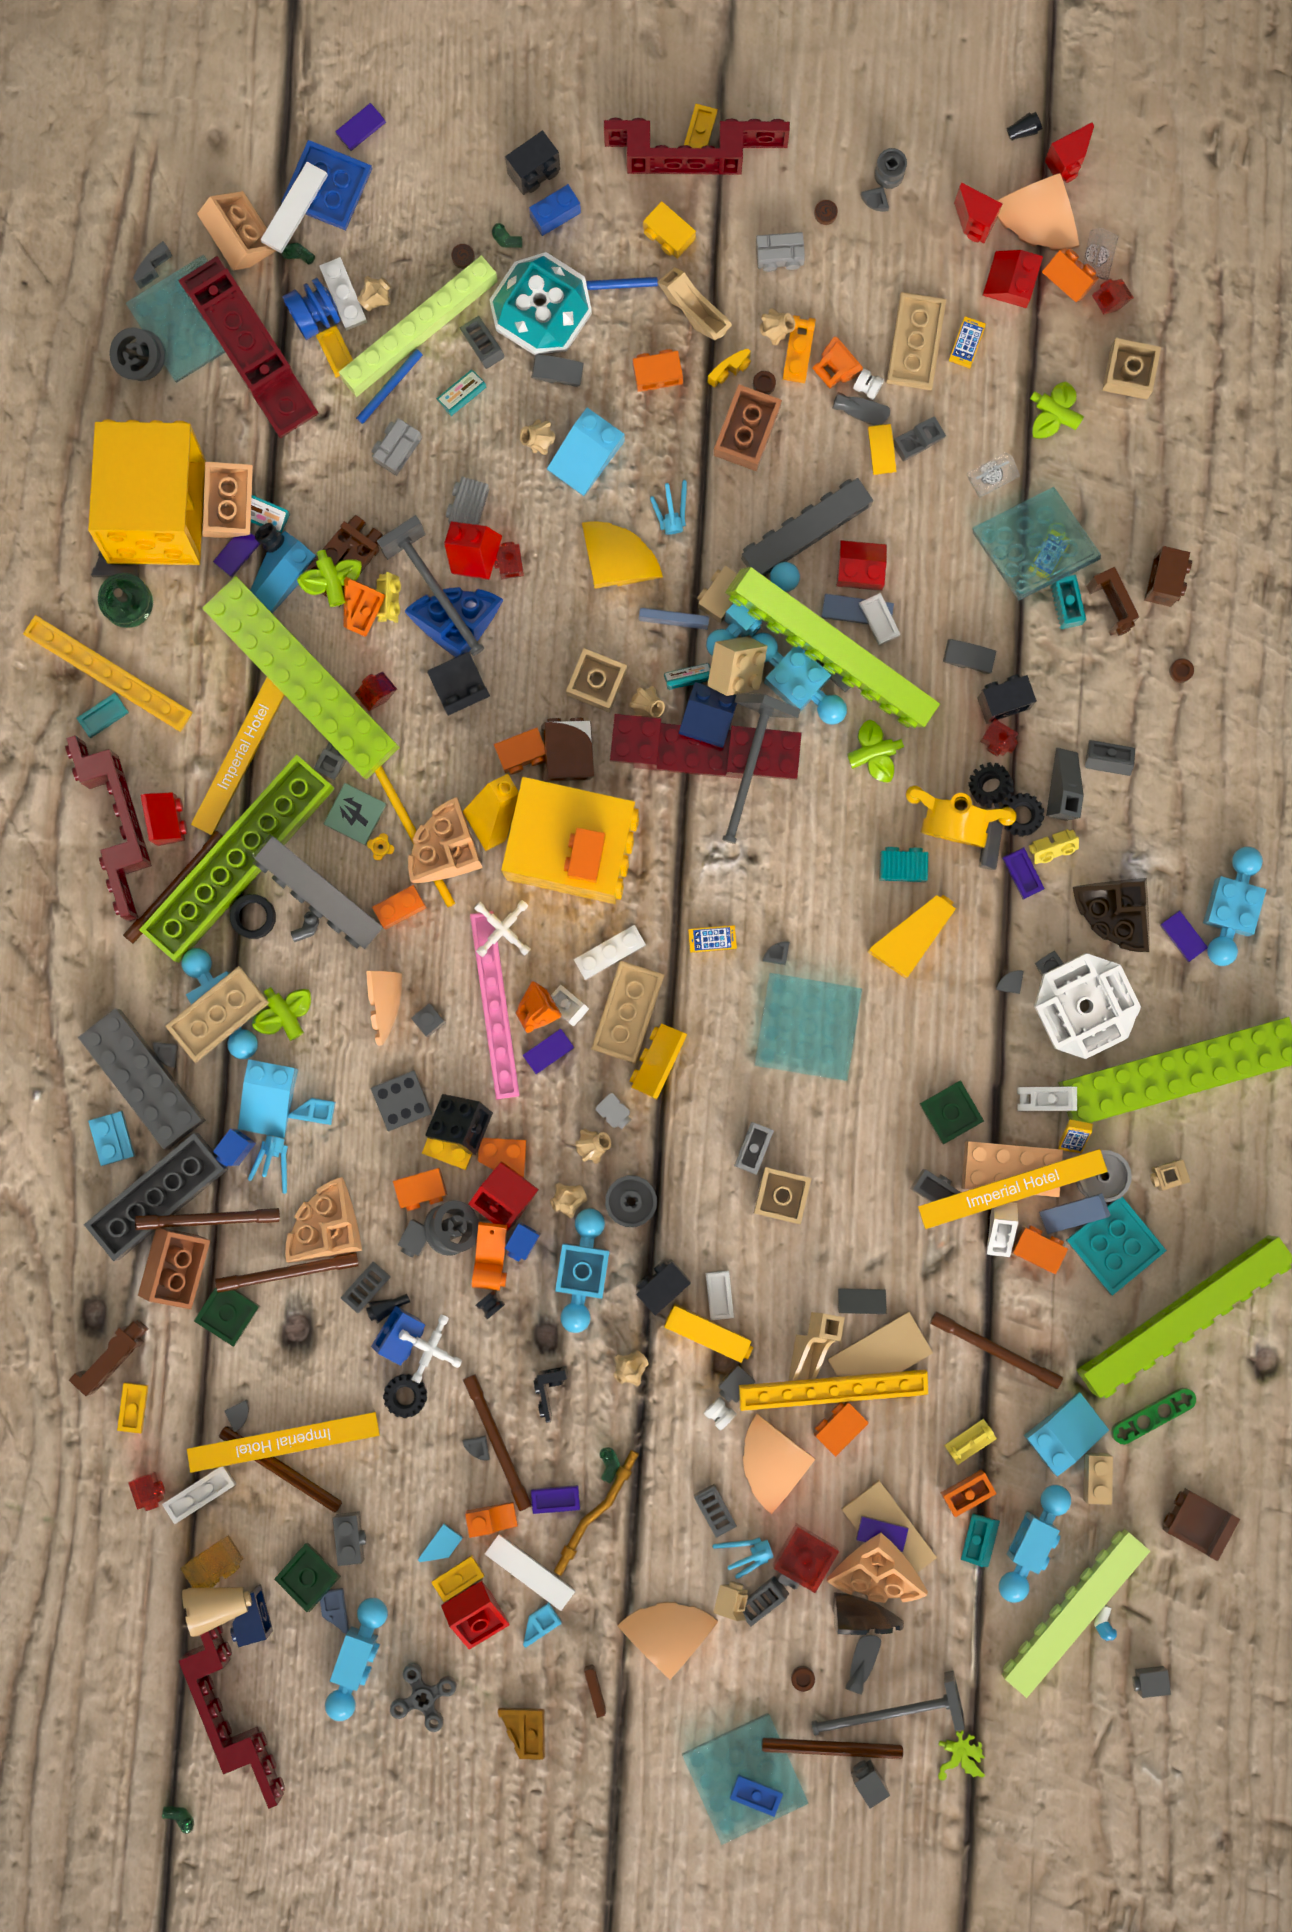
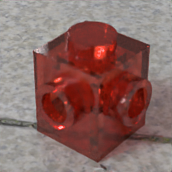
M1108 279L1092 295L1103 315L1118 311L1134 298L1123 279L1114 281Z
M505 542L499 547L494 567L495 569L499 568L501 580L524 576L519 544Z
M382 671L375 676L370 674L364 678L362 685L354 694L367 710L371 711L386 703L397 688Z
M994 719L980 742L987 746L986 749L991 754L1004 756L1007 751L1012 753L1018 744V741L1015 739L1019 733Z
M156 1472L128 1482L137 1510L145 1508V1511H149L159 1507L158 1502L164 1499L165 1488L161 1480L158 1481Z

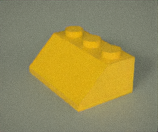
M662 1023L659 1028L655 1026L649 1038L653 1040L650 1049L645 1048L639 1059L643 1064L640 1070H634L629 1082L633 1083L631 1088L657 1100L687 1034Z

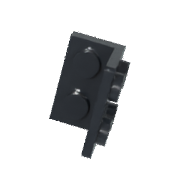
M469 652L427 671L448 716L490 697Z
M442 1094L425 1136L430 1139L456 1144L468 1154L476 1155L493 1112L480 1101Z
M567 1366L539 1371L537 1378L533 1380L535 1392L541 1395L542 1400L538 1404L540 1418L545 1417L546 1423L552 1420L546 1384L549 1383V1387L563 1385L564 1380L568 1378Z

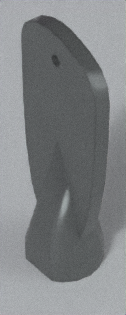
M840 392L837 393L832 409L843 410L848 415L872 425H882L890 416V408L886 405L863 398L847 397Z
M866 1635L859 1639L852 1659L850 1680L846 1684L845 1689L862 1695L864 1683L873 1669L881 1646V1639L879 1637Z

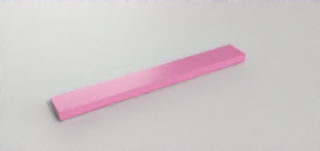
M482 913L470 914L496 1100L518 1097L520 1094L498 941L488 948L484 957H481L476 952L480 946H483L488 941L487 938L493 933L495 928L486 920L487 918Z

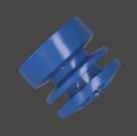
M317 277L312 280L315 291L312 292L307 283L303 285L306 296L302 297L296 289L282 296L305 340L319 334L317 326L319 321L327 329L330 328L326 318L329 315L335 324L341 322L337 306L331 294Z

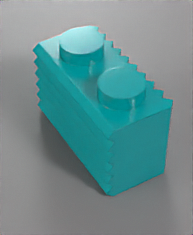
M1071 575L1055 579L1050 588L1053 589L1051 591L1053 593L1052 597L1055 598L1053 601L1056 602L1054 606L1057 607L1055 610L1058 611L1056 615L1059 616L1057 619L1060 620L1059 624L1061 626L1059 628L1067 629L1083 625L1086 621V615L1077 576Z
M885 847V851L880 852L879 881H928V852H923V848H909V852L899 851V847Z

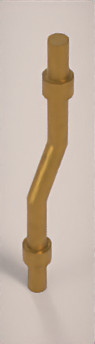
M630 1450L624 1464L619 1466L616 1472L617 1477L605 1499L580 1520L569 1543L565 1544L561 1551L562 1556L554 1569L556 1574L562 1576L569 1561L573 1560L577 1553L576 1548L588 1525L612 1506L625 1480L628 1481L632 1474L631 1469L639 1453Z

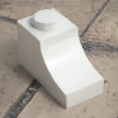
M1010 1202L992 1208L986 1247L988 1255L1010 1257L1018 1225L1017 1203Z

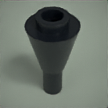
M404 1294L395 1299L368 1302L370 1307L366 1308L370 1320H375L378 1324L391 1314L395 1306L400 1307L410 1303V1299L407 1294Z

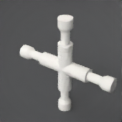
M521 900L514 912L509 913L503 921H500L493 913L491 914L487 911L482 902L476 904L474 909L477 912H481L487 918L486 920L495 928L493 933L487 938L488 941L476 950L481 957L486 955L488 948L495 944L502 935L511 944L514 943L524 956L531 950L527 945L522 944L517 939L518 936L509 929L517 920L520 912L525 911L528 904Z
M440 1315L438 1326L435 1331L433 1330L428 1342L419 1337L411 1336L405 1330H401L398 1337L400 1339L408 1340L413 1343V1346L424 1351L419 1361L420 1366L417 1372L413 1374L411 1380L417 1383L421 1382L422 1373L425 1367H428L432 1355L441 1360H447L456 1368L461 1365L462 1360L460 1358L452 1357L446 1351L437 1347L442 1335L441 1331L449 1320L448 1317Z

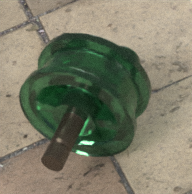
M118 573L107 578L101 585L98 592V605L103 615L114 625L122 628H133L144 623L150 616L153 609V596L150 589L137 576L129 573Z

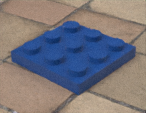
M308 140L281 203H283L306 162H309L327 172L328 176L305 215L346 231L372 171V165Z

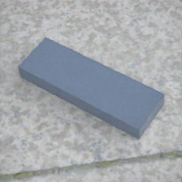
M825 594L822 618L868 624L859 605V602L866 599ZM885 602L892 616L894 603Z
M640 608L639 621L708 630V616Z
M1102 1193L1039 1212L1047 1234L1111 1216Z

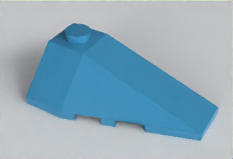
M286 531L282 533L284 536L282 546L274 552L266 553L250 589L272 613L299 585L297 578L317 557L304 544Z

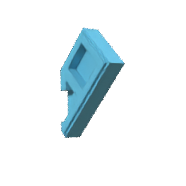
M311 1098L299 1108L289 1113L288 1118L332 1125L336 1102Z
M444 1523L418 1558V1561L425 1562L449 1558L463 1536Z
M549 1602L529 1615L523 1643L525 1648L562 1624L561 1619Z

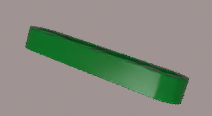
M1187 1388L1177 1389L1117 1422L1111 1429L1112 1438L1124 1445L1138 1439L1192 1409L1196 1404V1395ZM1182 1393H1184L1185 1395H1190V1398L1188 1399V1404H1177L1176 1406L1179 1408V1410L1176 1411L1175 1406L1172 1402H1170V1399L1173 1398V1401L1177 1402L1182 1399ZM1161 1404H1168L1170 1407V1413L1166 1417H1161L1158 1414V1407ZM1142 1415L1148 1416L1150 1420L1148 1427L1144 1429L1139 1428L1137 1425V1419ZM1132 1421L1133 1427L1138 1432L1134 1434V1431L1130 1430L1126 1433L1127 1438L1117 1437V1434L1120 1433L1119 1428L1122 1427L1124 1430L1130 1428L1131 1426L1128 1423Z

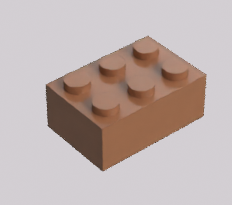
M738 384L714 447V456L757 472L781 409L782 400Z
M156 1229L137 1296L149 1302L192 1310L210 1240L199 1235L172 1229Z

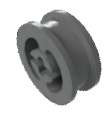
M126 328L120 331L112 340L109 351L110 361L115 371L122 377L131 380L147 381L157 376L162 370L165 362V349L162 341L155 333L140 328ZM128 348L131 350H137V354L144 357H149V360L147 361L145 359H139L138 355L132 352H126V349Z
M457 1200L448 1201L434 1207L427 1214L424 1222V1234L433 1250L445 1256H453L469 1250L477 1242L479 1220L474 1210L466 1203ZM445 1213L453 1215L452 1217L442 1221V1218ZM462 1236L458 1244L451 1242L452 1239Z

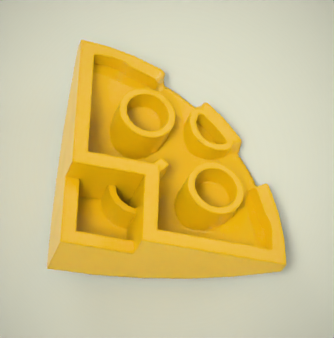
M599 521L582 522L595 589L663 578L660 565L654 553L636 534L612 523Z

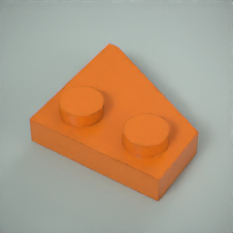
M345 577L343 626L366 637L385 599V594L349 577Z
M483 1138L478 1149V1162L494 1170L502 1161L524 1178L527 1140Z

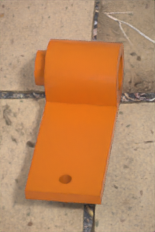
M478 1223L472 1288L500 1291L501 1286H506L507 1273L503 1272L507 1225Z

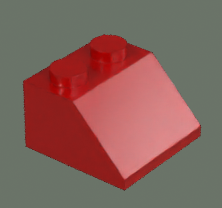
M1093 122L1051 143L1045 163L1053 176L1060 173L1062 180L1066 183L1071 182L1078 176L1093 133Z
M961 182L954 205L963 233L970 240L977 243L980 241L984 244L997 221L1003 203Z
M1024 250L996 251L982 296L1027 308L1043 256Z
M451 521L444 542L451 573L489 580L502 535L487 526Z
M840 540L836 587L882 591L885 585L887 544Z
M173 792L141 794L149 841L157 846L185 841L184 834H187V826L185 820H181L180 812L183 811L181 798H177V795Z
M483 1581L472 1585L441 1605L449 1627L469 1650L510 1625L493 1594Z

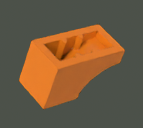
M514 1502L467 1510L465 1514L469 1538L518 1527Z

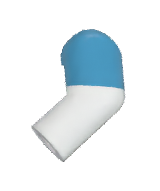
M1106 1605L1096 1615L1094 1626L1102 1639L1112 1641L1117 1637V1631L1108 1622L1112 1608Z

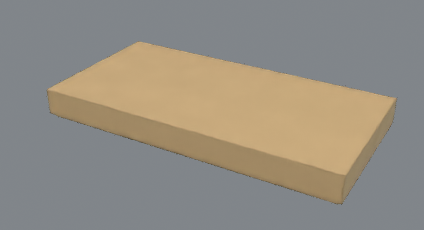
M905 292L900 293L887 384L932 391L946 299Z
M620 960L591 1050L636 1064L664 974Z
M238 966L165 1027L190 1058L197 1063L270 1002L244 970Z
M908 1311L827 1358L837 1377L902 1372L933 1354Z
M879 1480L841 1508L857 1531L861 1516L908 1527L904 1550L901 1553L906 1557L916 1573L937 1558Z

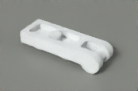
M1017 1087V1094L1020 1095V1104H1017V1111H1077V1087ZM1029 1095H1031V1104H1029Z

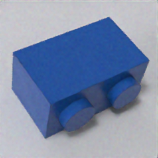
M567 184L529 207L530 218L541 236H544L581 213V205L571 187Z
M229 1129L213 1152L218 1155L216 1160L224 1166H239L256 1142L238 1129Z
M520 1222L504 1248L508 1250L507 1255L518 1262L521 1259L526 1260L541 1233Z
M395 1306L371 1347L379 1355L401 1366L409 1358L413 1343L400 1339L398 1337L401 1330H405L411 1336L421 1338L425 1324L416 1316Z

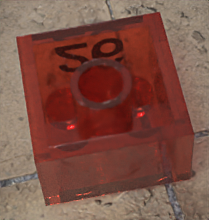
M796 1523L772 1565L776 1571L816 1593L839 1550L833 1544Z

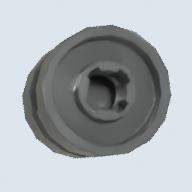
M888 148L879 155L875 168V179L881 187L893 189L902 183L907 167V159L901 150Z

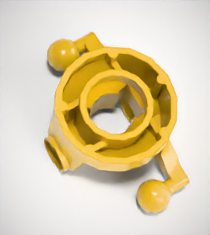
M917 785L910 786L906 791V799L910 803L918 804L922 802L928 808L920 832L957 843L985 848L988 836L986 830L989 822L999 820L1001 824L1009 826L1015 822L1017 816L1014 809L1010 807L993 810L978 808L972 805L971 798L965 793H957L951 800L934 798ZM957 801H964L967 803V808L965 810H957L954 805Z

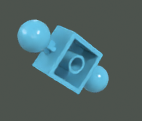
M781 562L772 569L770 580L785 592H789L797 587L800 581V573L794 564ZM732 604L725 614V622L729 626L726 629L713 631L707 638L706 647L709 654L713 656L715 642L734 639L739 635L741 637L749 635L753 637L761 629L760 625L763 620L760 619L758 621L747 613L749 610L743 605L738 607Z
M758 633L752 637L768 646L765 662H769L775 668L765 678L764 683L787 704L801 709L800 712L812 700L818 706L819 718L826 724L834 725L844 720L847 714L845 701L837 695L827 696L821 691L830 680L831 674L816 661L808 658L800 646L797 648L793 647L783 657L778 652L777 641L772 635Z
M1242 847L1234 853L1232 865L1237 872L1235 880L1220 876L1214 881L1203 924L1221 929L1220 936L1213 939L1207 949L1209 959L1218 966L1230 965L1237 958L1238 948L1233 941L1235 933L1247 937L1255 933L1267 889L1249 884L1250 877L1258 873L1263 864L1262 855L1253 847Z
M200 948L188 950L182 958L181 965L183 971L188 976L197 978L201 986L186 994L191 1004L231 973L226 971L213 978L210 973L212 966L211 957L205 950ZM240 1027L230 1035L227 1046L230 1054L235 1058L248 1059L257 1051L258 1041L251 1031Z
M591 1208L582 1210L575 1219L576 1231L581 1236L580 1244L563 1243L555 1292L572 1294L571 1303L564 1307L560 1316L562 1326L571 1333H580L589 1326L591 1315L585 1306L586 1296L602 1299L610 1250L593 1248L595 1238L604 1230L605 1220L598 1210Z
M1051 1485L1042 1492L1040 1501L1043 1511L1041 1516L1038 1517L1028 1511L1026 1512L1006 1553L1013 1562L1017 1563L1014 1571L1004 1574L999 1581V1592L1008 1602H1021L1027 1597L1029 1593L1027 1576L1030 1570L1038 1575L1041 1570L1044 1571L1050 1560L1048 1554L1051 1548L1055 1549L1059 1543L1060 1535L1058 1534L1060 1531L1053 1525L1056 1516L1065 1514L1071 1506L1070 1493L1063 1486Z
M367 1598L359 1605L357 1618L361 1626L359 1629L351 1626L345 1636L330 1682L340 1686L338 1690L331 1692L325 1701V1711L335 1721H344L353 1715L356 1703L352 1692L353 1690L357 1691L360 1685H365L372 1669L371 1666H368V1663H373L380 1644L376 1643L378 1636L374 1635L373 1632L374 1629L379 1628L385 1623L388 1616L385 1603L378 1598Z

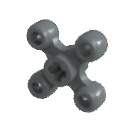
M409 1663L403 1670V1678L412 1686V1694L405 1699H395L390 1705V1714L396 1719H402L409 1711L413 1709L420 1710L425 1716L424 1723L427 1730L437 1732L442 1728L444 1718L435 1709V1700L441 1696L448 1697L453 1695L457 1689L456 1680L451 1676H444L436 1685L429 1686L422 1680V1668L420 1665ZM414 1670L417 1675L411 1676L409 1671ZM443 1684H450L451 1689H445ZM422 1693L427 1694L425 1702L420 1701ZM396 1706H401L403 1711H397ZM436 1719L438 1724L433 1725L430 1720Z

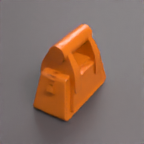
M838 337L832 338L822 353V360L812 368L829 389L840 381L845 383L859 377L863 370L862 365ZM828 366L835 375L831 377L824 369Z
M534 981L530 983L516 1011V1015L527 1033L545 1026L562 1016L548 990Z

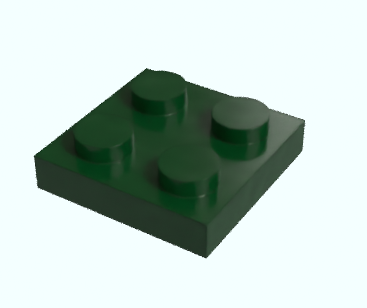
M961 1080L919 1103L943 1145L984 1122Z
M215 1287L194 1322L234 1347L260 1308V1305L236 1290L218 1293Z
M305 1543L274 1580L306 1612H310L341 1575L309 1543Z

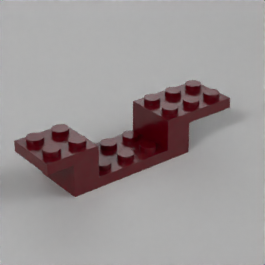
M616 117L604 120L605 147H627V174L742 175L743 148H788L790 122H785L782 119L738 121L737 119L730 118L720 121L719 148L710 145L702 146L701 148H692L688 145L669 148L666 145H658L655 148H650V120H645L644 118L622 120Z
M218 256L178 280L202 319L207 323L235 366L244 384L279 438H282L319 414L293 374L291 366Z
M614 714L610 762L633 764V768L738 779L743 777L756 728L731 726V730H729L724 747L722 748L679 734L681 725L661 723V718ZM766 729L753 776L797 780L802 732Z
M76 735L66 738L68 745L65 746L69 759H73L75 765L72 768L75 780L89 789L106 784L109 794L114 796L113 810L116 817L121 819L120 833L123 840L127 839V842L100 850L102 856L99 857V861L103 871L106 870L109 879H106V885L109 892L114 894L113 908L116 915H120L121 918L127 921L137 920L139 918L126 874L151 867L152 864L119 756L110 749L89 755L86 743Z
M220 1625L200 1635L203 1645L187 1651L179 1660V1664L223 1775L251 1764L266 1805L270 1809L277 1806L284 1795L285 1785L283 1779L277 1777L274 1769L276 1768V1762L273 1755H269L266 1749V1736L263 1731H259L257 1726L231 1737V1726L228 1720L224 1721L221 1713L223 1711L222 1703L219 1698H215L212 1690L214 1689V1683L209 1674L223 1669L231 1660L230 1656L232 1655L229 1643L224 1642L222 1638L223 1628Z

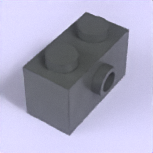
M922 1169L910 1188L930 1202L961 1193L951 1186V1180L941 1174L937 1177L926 1169Z
M360 1511L336 1514L333 1517L337 1565L362 1564L365 1559L363 1545L366 1544V1533L361 1528Z

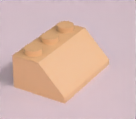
M243 191L210 196L197 213L233 271L250 268L276 252V250L261 242V238L267 228Z
M205 462L202 537L232 538L250 535L253 465Z

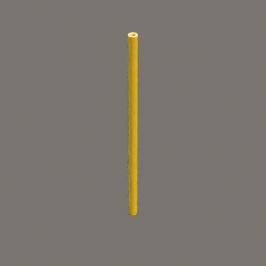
M381 765L375 771V774L413 843L417 830ZM443 879L433 881L447 908L455 905L456 903Z

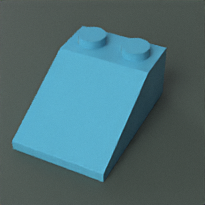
M587 407L571 428L547 470L585 496L625 442V434Z
M248 1059L243 1083L238 1124L239 1130L285 1138L298 1069Z
M1078 1392L1027 1432L1024 1437L1051 1472L1058 1477L1077 1462L1109 1429L1083 1395Z

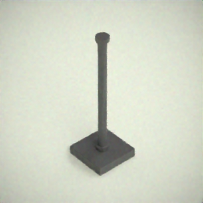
M415 515L378 539L377 543L387 560L403 549L405 550L472 649L470 651L471 654L475 656L484 650V646L477 642L412 546L414 542L426 535L420 520Z
M737 693L735 703L757 711L760 717L727 833L722 838L723 841L736 844L737 841L735 838L769 717L799 718L801 710L766 694Z
M954 1670L944 1672V1685L947 1693L943 1695L944 1698L818 1723L815 1720L812 1721L814 1736L819 1735V1732L945 1707L946 1710L950 1709L955 1731L964 1730L965 1718Z

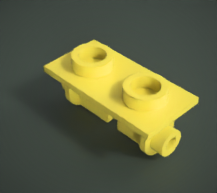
M386 572V574H380L379 579L376 580V590L385 594V599L376 617H378L379 622H387L388 619L398 623L401 583L398 576Z
M1066 829L1053 834L1054 843L1050 842L1048 836L1033 841L1029 845V850L1031 854H1034V864L1047 863L1055 857L1070 855L1079 849V837H1076L1074 830L1069 831Z
M982 1419L944 1446L956 1464L959 1465L997 1438L985 1420Z

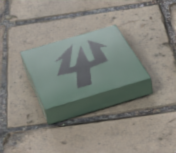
M344 783L324 825L366 846L387 804Z

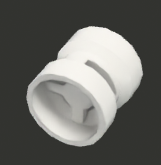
M864 368L853 389L858 392L863 391L867 397L874 400L885 379L871 375V372Z
M718 1397L703 1414L708 1419H713L715 1426L721 1431L737 1413L733 1409H728L725 1406V1401Z

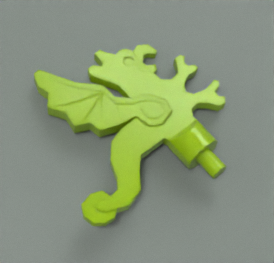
M961 1730V1732L956 1731V1735L959 1738L958 1741L955 1742L947 1739L945 1742L939 1741L938 1745L943 1746L944 1750L953 1752L951 1760L941 1765L940 1772L938 1773L939 1780L944 1781L947 1778L945 1770L957 1767L960 1761L965 1773L971 1774L973 1778L976 1776L985 1777V1774L976 1766L975 1762L968 1758V1756L973 1757L978 1763L981 1762L980 1758H985L982 1755L981 1742H977V1747L975 1744L969 1745V1741L975 1738L974 1735L971 1736L968 1733V1737L963 1740L962 1735L964 1731Z

